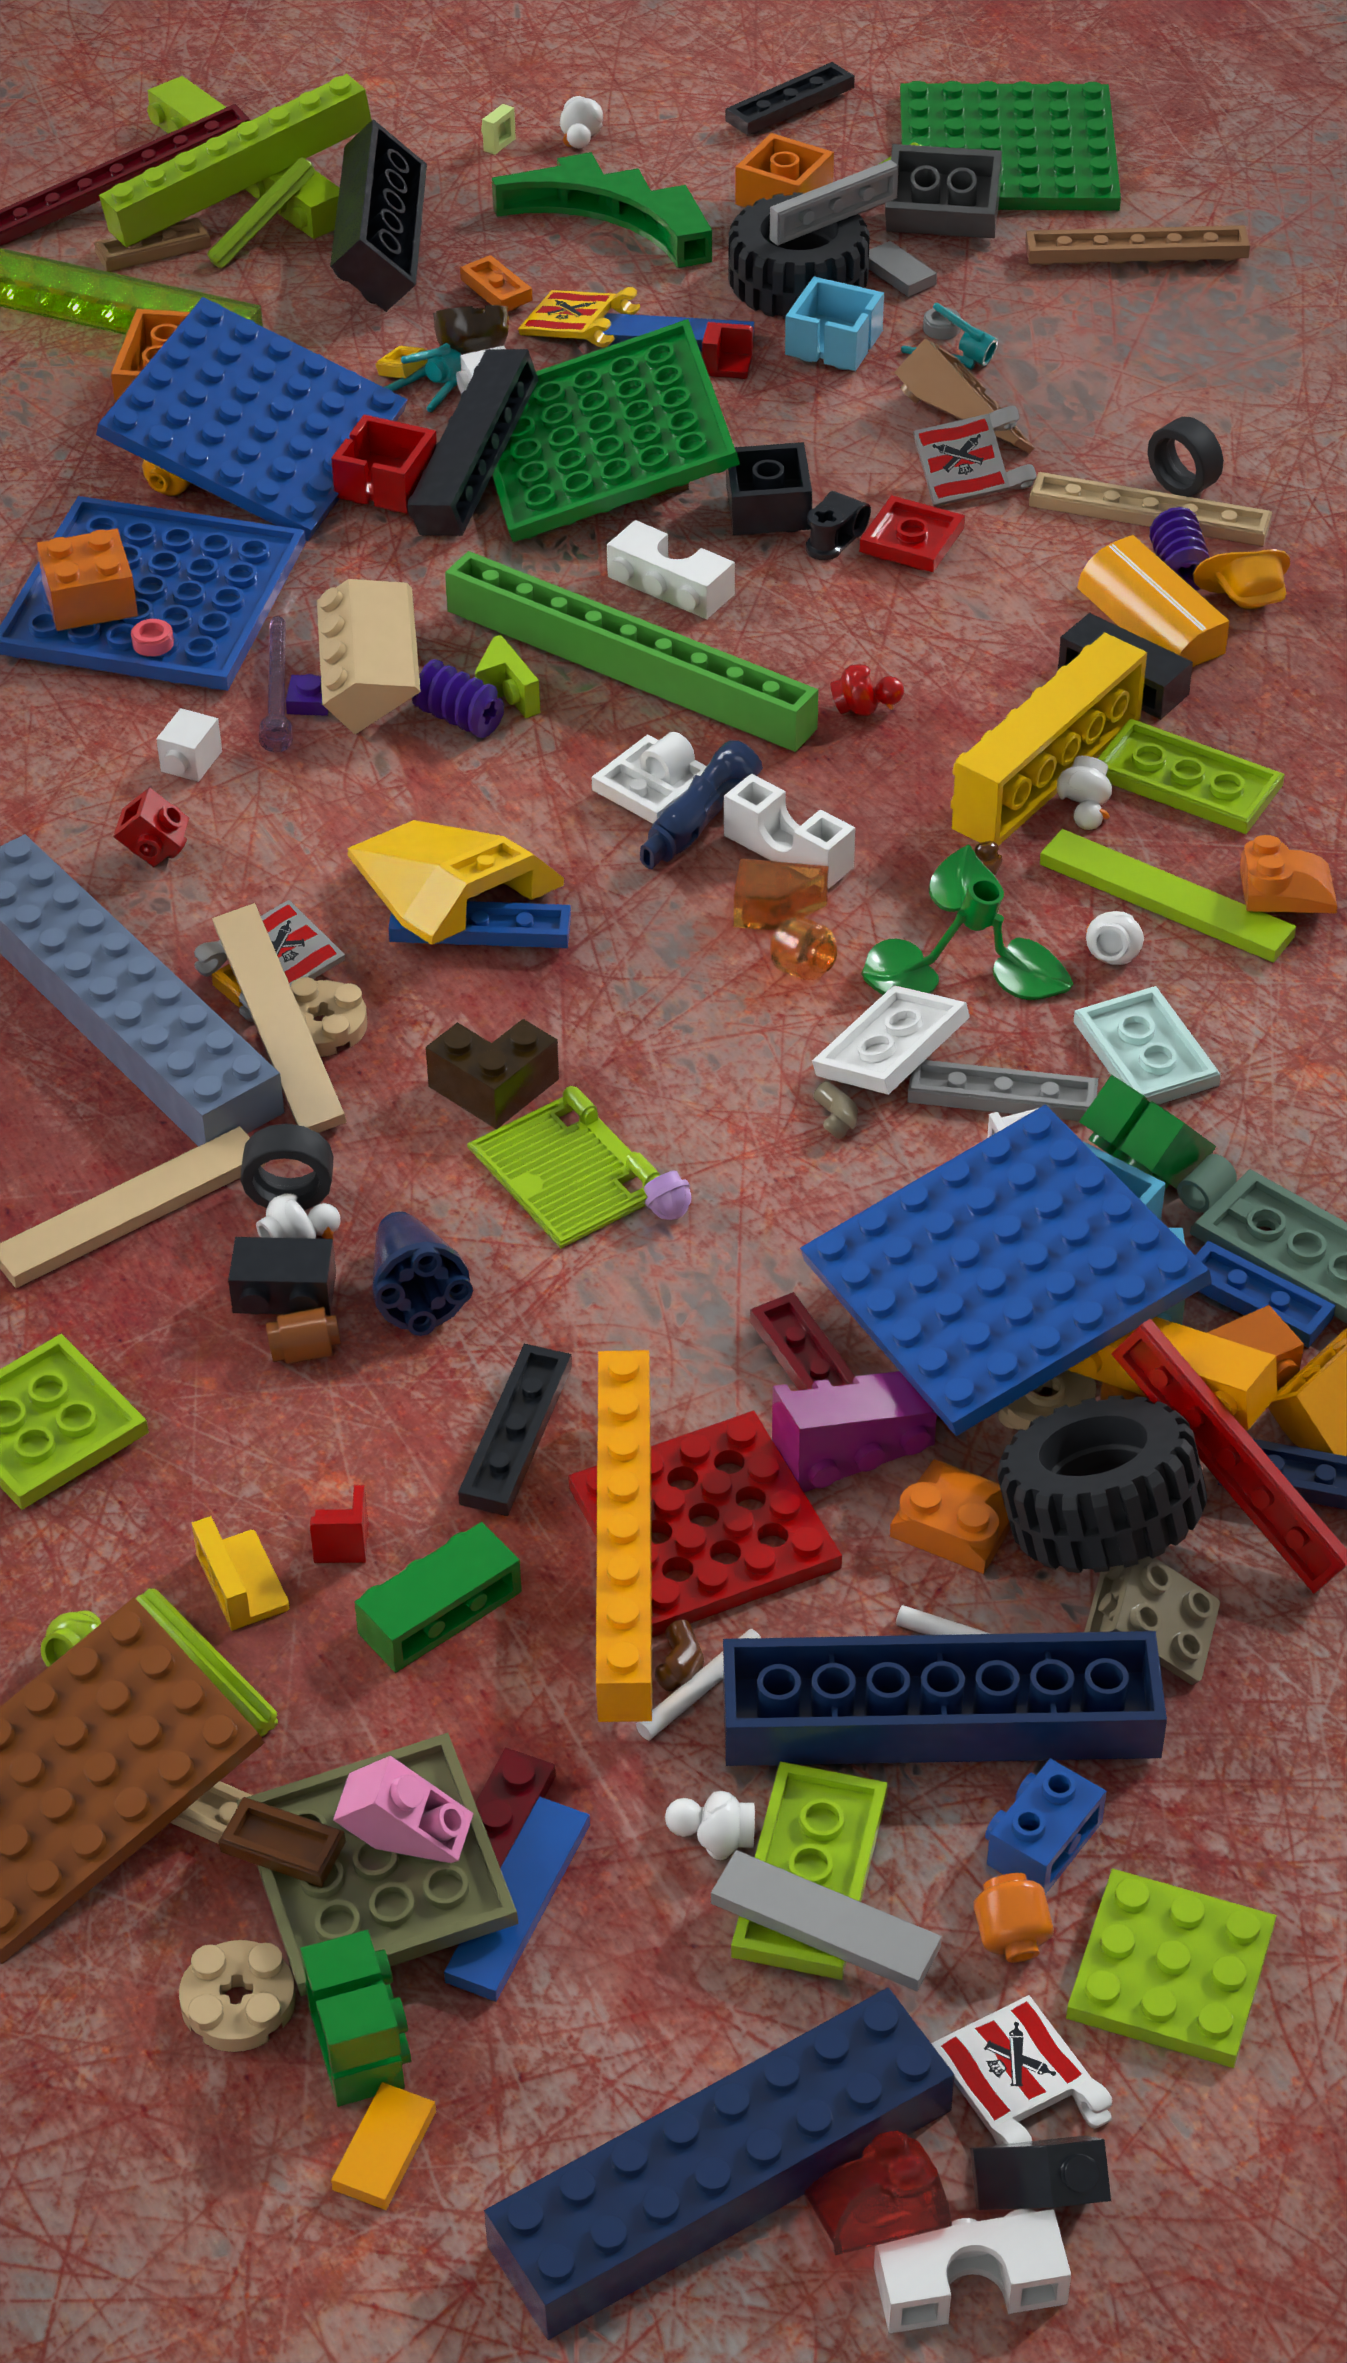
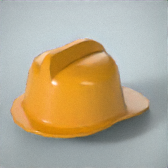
M1277 549L1217 554L1197 565L1193 572L1194 582L1199 588L1208 592L1227 593L1229 598L1241 608L1257 609L1285 599L1286 589L1283 575L1290 567V556L1285 551Z

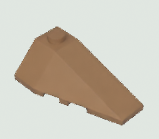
M927 338L918 345L894 372L904 383L900 389L914 403L917 404L922 400L959 420L989 414L1001 409L1000 405L985 393L986 388L957 357ZM1017 426L1006 431H994L996 438L1030 454L1035 449Z

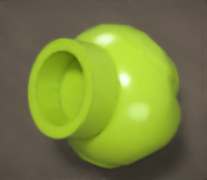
M86 1610L69 1612L56 1617L48 1626L45 1638L41 1643V1656L46 1666L52 1665L101 1624L100 1618Z

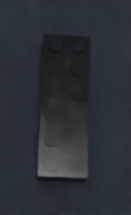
M373 119L344 147L330 267L338 278L345 282L348 281L361 291V294L368 302L377 304L387 312L416 285L427 164Z

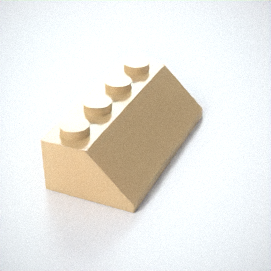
M348 579L336 588L332 587L326 590L317 600L322 705L353 734H357L421 692L412 587L404 582Z

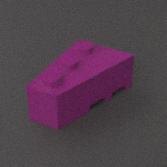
M900 1371L855 1376L854 1384L832 1386L828 1379L814 1381L813 1389L791 1391L787 1384L773 1386L772 1441L804 1493L815 1488L828 1487L837 1480L862 1471L874 1470L881 1464L905 1455L918 1454L927 1447L935 1445L937 1414Z

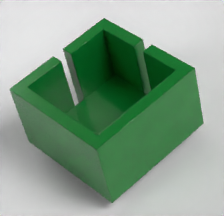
M1111 1074L1079 1121L1093 1131L1088 1140L1109 1155L1165 1182V1190L1169 1184L1177 1189L1178 1184L1208 1155L1212 1154L1216 1146L1186 1123L1153 1101L1149 1102L1148 1098Z
M368 1929L300 1948L309 2012L337 2107L374 2097L382 2082L400 2089L405 2088L402 2065L412 2062L405 2032H408V2025L400 1997H393L390 1986L393 1983V1977L385 1949L374 1950Z

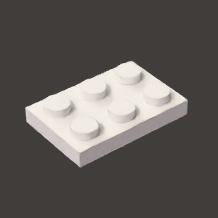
M893 985L812 1060L815 1074L826 1079L889 1095L970 1018L967 1003Z

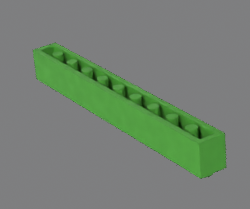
M470 551L465 553L445 572L447 611L794 752L818 728V689Z

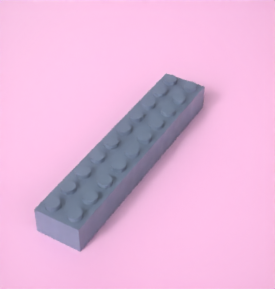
M26 834L0 846V954L197 1146L203 1145L239 1126L247 1134L285 1113L280 1072Z

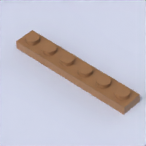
M1245 225L1026 231L1025 239L1028 263H1037L1039 265H1051L1053 263H1076L1083 265L1090 262L1121 264L1127 261L1158 263L1163 260L1195 262L1200 259L1232 261L1237 258H1249L1250 250Z

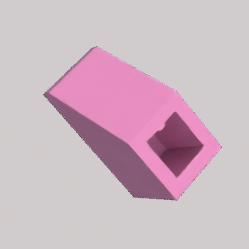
M388 1756L349 1773L333 1821L374 1849L454 1863L459 1861L474 1813L392 1756Z

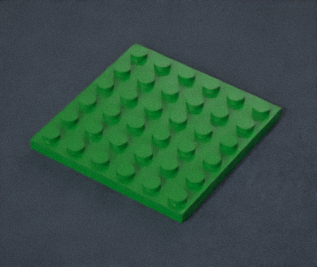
M912 81L910 83H900L902 145H910L916 142L922 146L1002 151V179L998 210L1120 211L1121 193L1109 84L1098 82L1066 84L1060 81L1049 84H1031L1026 81H1019L1014 84H997L992 81H983L979 84L960 83L958 81H948L945 83Z
M689 319L536 371L539 380L492 475L507 528L514 543L522 539L533 538L540 533L560 526L571 525L580 519L598 513L611 511L615 507L636 500L646 499L653 494L670 488L684 486L699 478L722 473L728 468L740 465Z

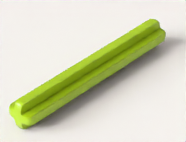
M303 157L298 158L208 251L207 256L213 265L220 269L224 268L315 174V169L309 160Z
M150 1588L144 1594L136 1597V1600L243 1715L261 1737L277 1726L276 1710L158 1590Z

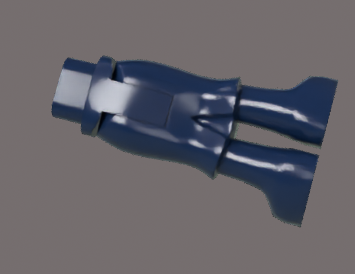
M730 740L724 743L714 753L713 758L701 776L695 775L687 791L668 806L653 823L648 832V840L640 847L641 863L646 868L653 869L661 860L669 862L675 855L692 845L708 823L721 811L724 795L750 774L757 776L762 771V762L758 755L749 746L740 741Z

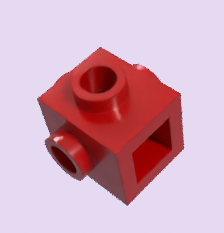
M149 787L122 809L113 837L154 868L165 858L169 857L172 859L176 857L184 848L187 841L184 835L190 818L181 812L177 806L168 802Z

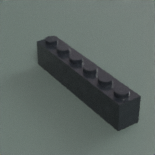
M486 349L479 364L475 367L473 376L466 390L463 391L453 416L449 418L448 425L440 441L436 444L434 453L427 467L423 470L413 495L408 500V513L410 518L414 520L419 535L463 536L539 380L528 349Z

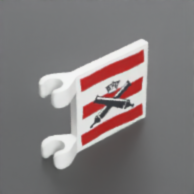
M1030 1995L931 2043L954 2073V2083L990 2131L997 2145L1032 2141L1029 2132L1019 2121L1071 2095L1084 2120L1091 2128L1101 2127L1112 2119L1111 2113L1107 2110L1112 2106L1110 2093L1102 2084L1091 2078Z

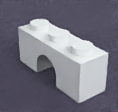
M633 521L607 544V571L609 578L702 618L708 619L735 595L734 561L703 548H700L694 555L688 558L670 559L668 558V534L639 521Z
M753 774L747 776L724 795V836L825 890L832 887L854 868L855 827L820 809L800 826L787 811L785 802L786 791Z
M1028 2208L1018 2209L1004 2217L982 2221L972 2218H961L948 2223L945 2227L921 2231L914 2228H900L884 2237L875 2239L874 2271L889 2334L949 2324L951 2302L949 2285L957 2278L965 2275H981L997 2284L1003 2294L1008 2314L1066 2305L1068 2302L1071 2272L1054 2209L1038 2212Z

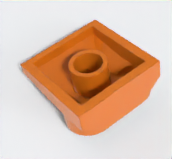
M1271 835L1257 836L1254 840L1245 844L1244 850L1241 853L1240 875L1247 911L1337 913V901L1329 864L1322 857L1301 850H1289L1279 838Z
M933 1459L917 1483L908 1486L902 1492L899 1511L890 1524V1537L984 1574L1011 1529L1000 1485L963 1469Z

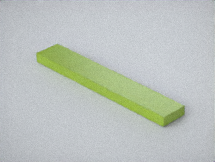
M1062 829L1040 853V865L1270 962L1274 963L1295 938L1296 926L1264 912L1247 911L1246 905L1067 830Z

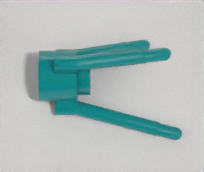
M934 303L933 308L965 331L958 347L959 350L963 351V356L952 355L957 357L971 370L976 363L986 366L996 352L998 338L973 327L941 304ZM902 346L901 352L911 354L917 347Z
M445 343L435 349L403 356L401 358L403 364L428 360L425 367L417 370L406 379L401 378L384 388L394 392L425 376L434 383H446L426 408L428 412H433L449 392L458 385L456 373L461 371V353L451 349L450 345Z

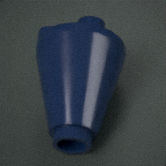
M393 1212L381 1220L376 1234L372 1282L375 1305L384 1319L400 1329H408L410 1333L416 1336L428 1335L435 1327L454 1317L471 1298L473 1287L470 1282L467 1265L457 1251L414 1216L406 1212Z

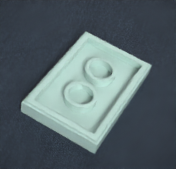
M1156 986L1074 1011V1024L1108 1072L1148 1098L1149 1102L1153 1101L1159 1105L1219 1086L1220 1072Z

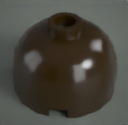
M485 305V309L466 306L438 310L436 313H433L434 330L439 345L448 343L451 349L458 351L461 355L504 346L508 336L509 316L507 306Z

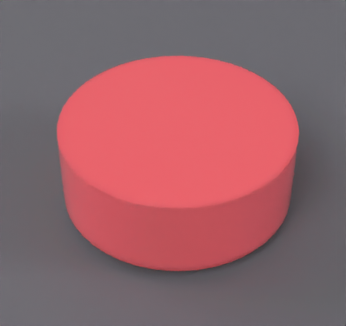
M146 619L137 623L131 630L133 649L140 655L159 656L167 653L174 645L173 630L166 621Z

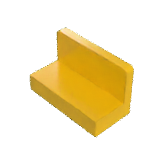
M212 1516L192 1522L196 1555L231 1631L289 1610L288 1598L256 1531L248 1530L222 1539Z

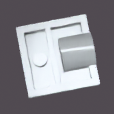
M669 732L660 740L647 734L592 776V790L645 820L654 823L668 806L687 791L695 775L701 776L707 766L695 760L694 750L690 742L680 733Z

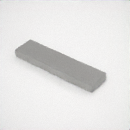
M888 160L771 206L770 240L778 246L896 199L898 165L892 160Z
M925 1060L911 1073L907 1102L1009 1114L1037 1109L1046 1104L1060 1119L1080 1121L1097 1096L1099 1078Z
M735 1850L711 1892V1904L917 1992L941 1948L942 1936L738 1850Z

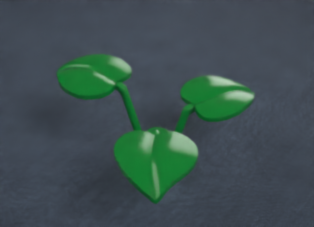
M969 844L947 857L931 877L929 894L933 902L942 910L957 912L955 920L933 951L924 958L922 951L915 944L897 938L887 939L872 947L861 972L864 981L882 995L893 985L931 994L939 984V976L929 965L937 960L957 930L964 923L966 927L974 931H981L989 926H993L995 951L1001 957L995 961L992 972L998 985L1010 995L1024 1000H1038L1066 993L1073 986L1072 979L1065 967L1041 944L1019 937L1013 939L1007 948L1004 946L1002 937L1004 917L998 914L1004 897L1003 888L994 874L979 860Z

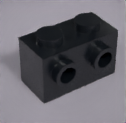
M235 1237L228 1278L233 1313L285 1315L324 1307L326 1316H331L336 1279L333 1239Z

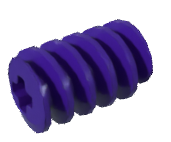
M1170 508L1160 513L1150 526L1149 537L1156 556L1194 590L1199 591L1201 588L1195 584L1193 572L1197 565L1210 558L1197 516L1188 508Z
M437 659L430 660L423 667L419 674L421 692L412 697V703L415 707H419L424 712L432 713L433 716L439 719H445L449 724L458 725L460 729L471 732L480 738L488 737L495 731L502 720L505 706L503 700L497 698L498 691L496 686L489 683L484 685L481 679L476 677L471 679L468 673L463 671L457 672L455 667L450 665L444 666L443 662Z

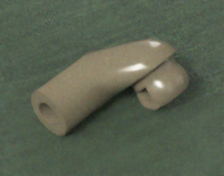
M829 1081L821 1083L816 1088L813 1098L832 1113L823 1122V1128L837 1139H842L850 1128L853 1130L857 1125L858 1108L850 1097Z

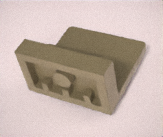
M1146 1557L1138 1560V1565L1124 1568V1565L1110 1567V1571L1101 1572L1084 1632L1156 1631L1160 1665L1191 1685L1199 1682L1203 1676L1220 1606L1219 1599L1156 1558Z

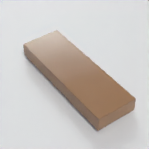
M196 217L177 222L127 248L116 237L97 241L94 245L97 257L105 270L110 272L211 247L210 235L199 218Z

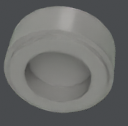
M945 307L961 318L960 314L956 310L949 307ZM934 308L924 314L923 331L927 336L945 340L951 339L960 333L959 327L942 316Z

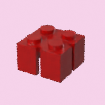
M364 414L350 432V439L346 438L331 458L334 491L339 493L337 498L349 500L357 504H368L372 500L375 507L407 514L408 500L413 495L421 479L422 472L427 467L437 444L436 430Z

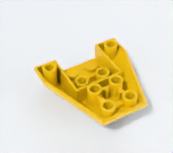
M410 821L348 848V857L399 923L431 945L466 929L467 899L475 897L495 886L504 883L530 900L564 886V878L537 856L504 836L422 821Z

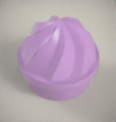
M677 1171L664 1173L643 1187L648 1197L645 1200V1204L648 1209H651L661 1219H679L687 1212L691 1203L690 1184L686 1179L681 1180Z

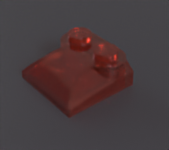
M889 2131L877 2135L872 2143L863 2150V2158L845 2163L829 2171L814 2181L804 2191L806 2205L835 2256L952 2226L949 2203L937 2168L919 2141L899 2131Z

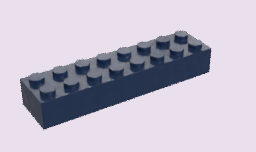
M1156 1631L723 1639L726 1766L779 1765L780 1761L796 1765L1039 1761L1049 1760L1050 1758L1053 1760L1162 1758L1167 1715Z
M887 1987L485 2209L487 2246L546 2339L550 2340L947 2114L952 2109L954 2073L890 1988Z

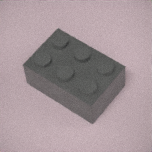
M893 144L891 160L898 165L897 198L885 204L886 231L995 238L1002 179V151Z

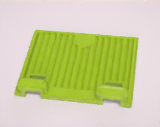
M569 1086L563 1091L562 1098L467 1143L470 1151L560 1249L646 1206L645 1200L648 1197L643 1188L630 1193L622 1184L638 1177L644 1187L648 1182L661 1175L641 1153L631 1152L598 1117L597 1107L578 1087ZM575 1111L579 1116V1121L567 1127L559 1117Z

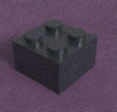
M804 442L735 447L740 465L726 470V489L733 535L811 530L807 522V516L809 511L812 510V487Z

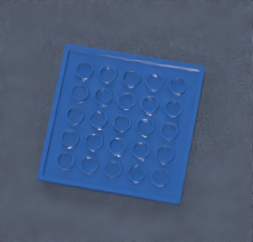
M202 297L98 423L96 435L276 526L305 530V539L309 541L340 499L337 498L339 493L334 491L332 456L346 438L350 439V432L364 414L397 421L404 412L408 399L324 358L320 354H316L290 341L286 337L256 324L252 320L222 307L218 303Z
M78 496L53 538H66L88 534L96 530L118 528L133 576L138 616L57 631L42 581L40 562H38L0 625V655L228 691L306 544L305 530ZM146 619L166 621L172 627L174 645L167 653L159 656L140 655L132 646V628L137 623Z
M1046 1104L800 1247L803 1259L955 1436H958L1138 1328L1143 1322L1153 1319L1212 1283L1209 1269Z

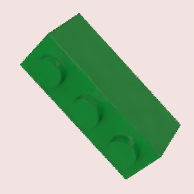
M480 1522L466 1532L455 1534L439 1549L424 1558L412 1561L402 1572L381 1585L369 1588L359 1599L354 1601L358 1634L396 1673L522 1592L520 1559L483 1522Z

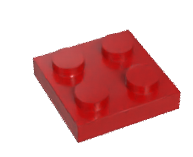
M891 495L860 538L859 552L876 556L882 560H890L912 566L918 570L934 573L963 531L965 515Z

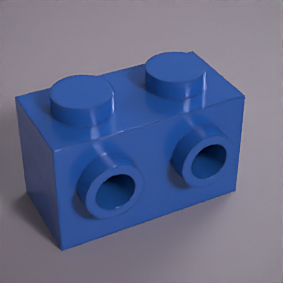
M1050 1758L1037 1775L1029 1773L1025 1777L1016 1793L1015 1802L1007 1812L1003 1810L998 1811L990 1821L985 1833V1839L989 1841L987 1865L1003 1875L1009 1873L1026 1874L1027 1880L1042 1885L1046 1895L1103 1823L1107 1791Z

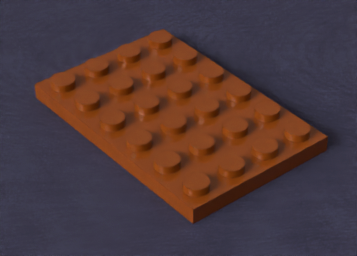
M135 1597L0 1706L1 1964L13 1956L265 1743L253 1726Z

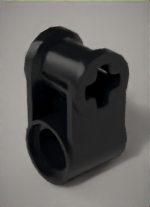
M836 491L829 492L824 500L808 513L807 522L811 527L810 538L806 542V553L818 560H831L838 557L853 540L864 533L871 516L870 505Z

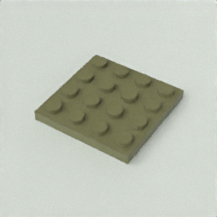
M448 1733L246 1797L331 1826L345 1833L346 1843L322 1887L257 1865L300 1996L307 1995L300 1948L368 1929L374 1950L385 1949L391 1967L519 1924L517 1910ZM392 1756L474 1814L459 1861L446 1863L374 1849L333 1821L349 1773ZM242 1799L236 1800L237 1806H239Z

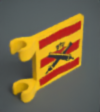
M627 287L617 294L551 290L518 328L519 334L586 339L598 347H607L615 338L614 335L608 336L602 332L611 326V321L603 317L611 308L621 314L635 315L641 308L640 304H632L628 300L635 298L637 290L633 287Z

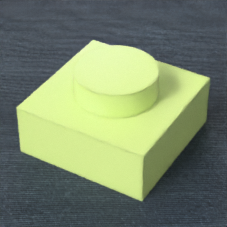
M502 104L482 119L481 131L483 134L484 151L496 155L516 139L514 107Z

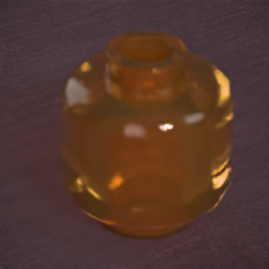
M791 917L784 920L773 933L770 941V957L774 966L781 972L803 980H815L833 967L837 958L836 940L832 931L824 924L803 917Z

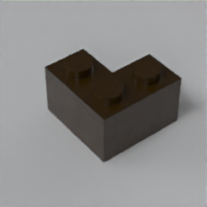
M525 1019L519 1021L492 1043L457 1022L425 1047L428 1087L495 1129L502 1126L559 1080L558 1039Z

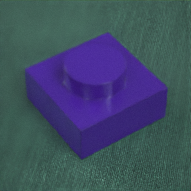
M313 674L291 675L286 697L287 714L329 716V710L322 705L321 676Z

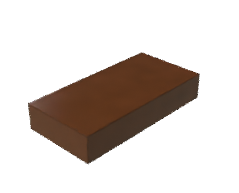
M243 1797L218 1843L222 1853L322 1887L346 1843V1838L342 1830Z

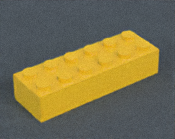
M1107 633L1102 634L1091 645H1086L1080 654L1067 666H1062L1056 675L1044 686L1036 688L1031 697L1017 709H1012L1006 719L993 730L987 731L981 740L968 752L960 754L953 766L955 779L954 795L951 800V809H953L952 829L979 843L994 841L999 846L1057 794L1058 777L1064 770L1073 767L1075 757L1090 756L1097 758L1102 754L1130 718L1137 721L1141 718L1147 652Z

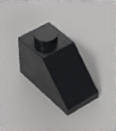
M1084 2135L970 2148L977 2210L1055 2208L1111 2201L1105 2139Z

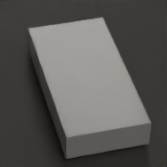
M888 241L869 250V270L907 297L937 284V273L893 242Z

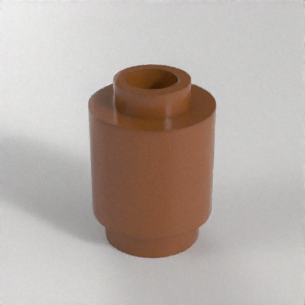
M324 1307L277 1316L278 1321L266 1323L273 1362L285 1360L288 1365L333 1356L332 1346L341 1344L336 1315L326 1316Z

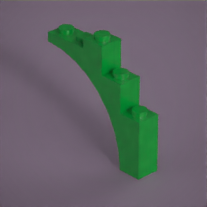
M592 152L557 158V166L492 177L493 210L497 217L524 213H557L589 217L624 227L650 240L668 255L677 268L712 262V229L686 185L651 191L638 168L603 174Z

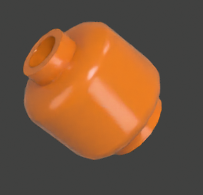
M1009 1873L989 1879L983 1884L984 1891L974 1900V1910L984 1948L994 1954H1005L1007 1962L1011 1963L1027 1961L1037 1957L1040 1954L1039 1946L1046 1943L1054 1933L1042 1885L1027 1880L1026 1874Z

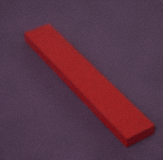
M1151 1319L1143 1322L1111 1355L1154 1404L1160 1401L1168 1405L1187 1420L1190 1429L1193 1430L1199 1459L1312 1593L1315 1594L1347 1567V1549Z

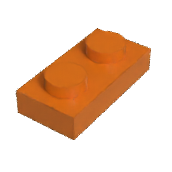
M491 255L460 267L461 280L491 305L507 306L508 311H512L521 305L533 301L532 288Z

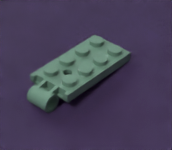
M1218 1154L1208 1155L1178 1184L1177 1191L1181 1201L1189 1209L1204 1213L1191 1226V1235L1205 1243L1210 1241L1336 1305L1334 1316L1347 1323V1222L1251 1169L1236 1182L1237 1174L1233 1165L1226 1158ZM1266 1226L1271 1228L1272 1231H1264L1259 1229V1227Z

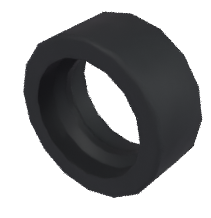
M1182 416L1154 432L1148 442L1147 455L1150 468L1157 481L1174 495L1194 496L1217 482L1222 474L1224 459L1217 438L1204 423L1193 417ZM1175 440L1182 443L1190 452L1195 463L1196 474L1189 471L1182 464L1176 452Z
M293 1124L271 1125L255 1132L245 1143L240 1180L244 1192L260 1206L267 1208L273 1198L282 1194H295L298 1197L296 1202L305 1211L320 1204L329 1194L332 1183L334 1156L330 1144L319 1133L305 1126ZM285 1158L307 1164L314 1171L302 1177L285 1178L265 1171L261 1165L271 1160Z

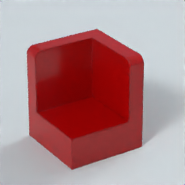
M716 322L707 323L702 342V358L709 376L748 378L753 358L752 326Z
M354 1485L352 1509L315 1510V1516L310 1518L314 1563H366L368 1513L365 1485Z

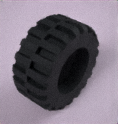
M793 193V195L788 196L777 194L773 195L772 199L766 200L762 198L757 200L753 207L748 205L737 215L730 226L728 238V280L736 296L742 302H745L749 308L755 311L760 309L764 315L771 317L775 315L783 316V319H786L787 313L813 277L865 288L868 283L870 234L867 224L860 214L840 220L777 246L770 240V207L803 193Z
M1123 1395L1109 1396L1106 1400L1098 1401L1095 1398L1081 1400V1404L1068 1407V1405L1056 1408L1053 1414L1047 1417L1039 1416L1030 1422L1027 1430L1020 1429L1013 1436L1010 1445L1006 1446L1001 1456L1000 1465L997 1470L998 1481L1015 1542L1023 1552L1035 1561H1039L1044 1566L1055 1570L1062 1566L1067 1572L1081 1573L1083 1569H1093L1095 1573L1110 1571V1567L1124 1565V1568L1138 1565V1560L1151 1557L1153 1559L1165 1553L1166 1547L1170 1544L1176 1546L1186 1538L1188 1531L1193 1530L1199 1522L1207 1503L1206 1485L1193 1430L1190 1429L1189 1423L1182 1415L1160 1401L1154 1404L1148 1398L1135 1396L1134 1399H1125Z

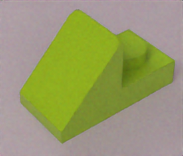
M502 635L493 637L476 668L475 677L481 679L484 685L489 683L496 686L498 691L497 698L505 696L507 702L510 705H515L525 718L540 714L538 678Z

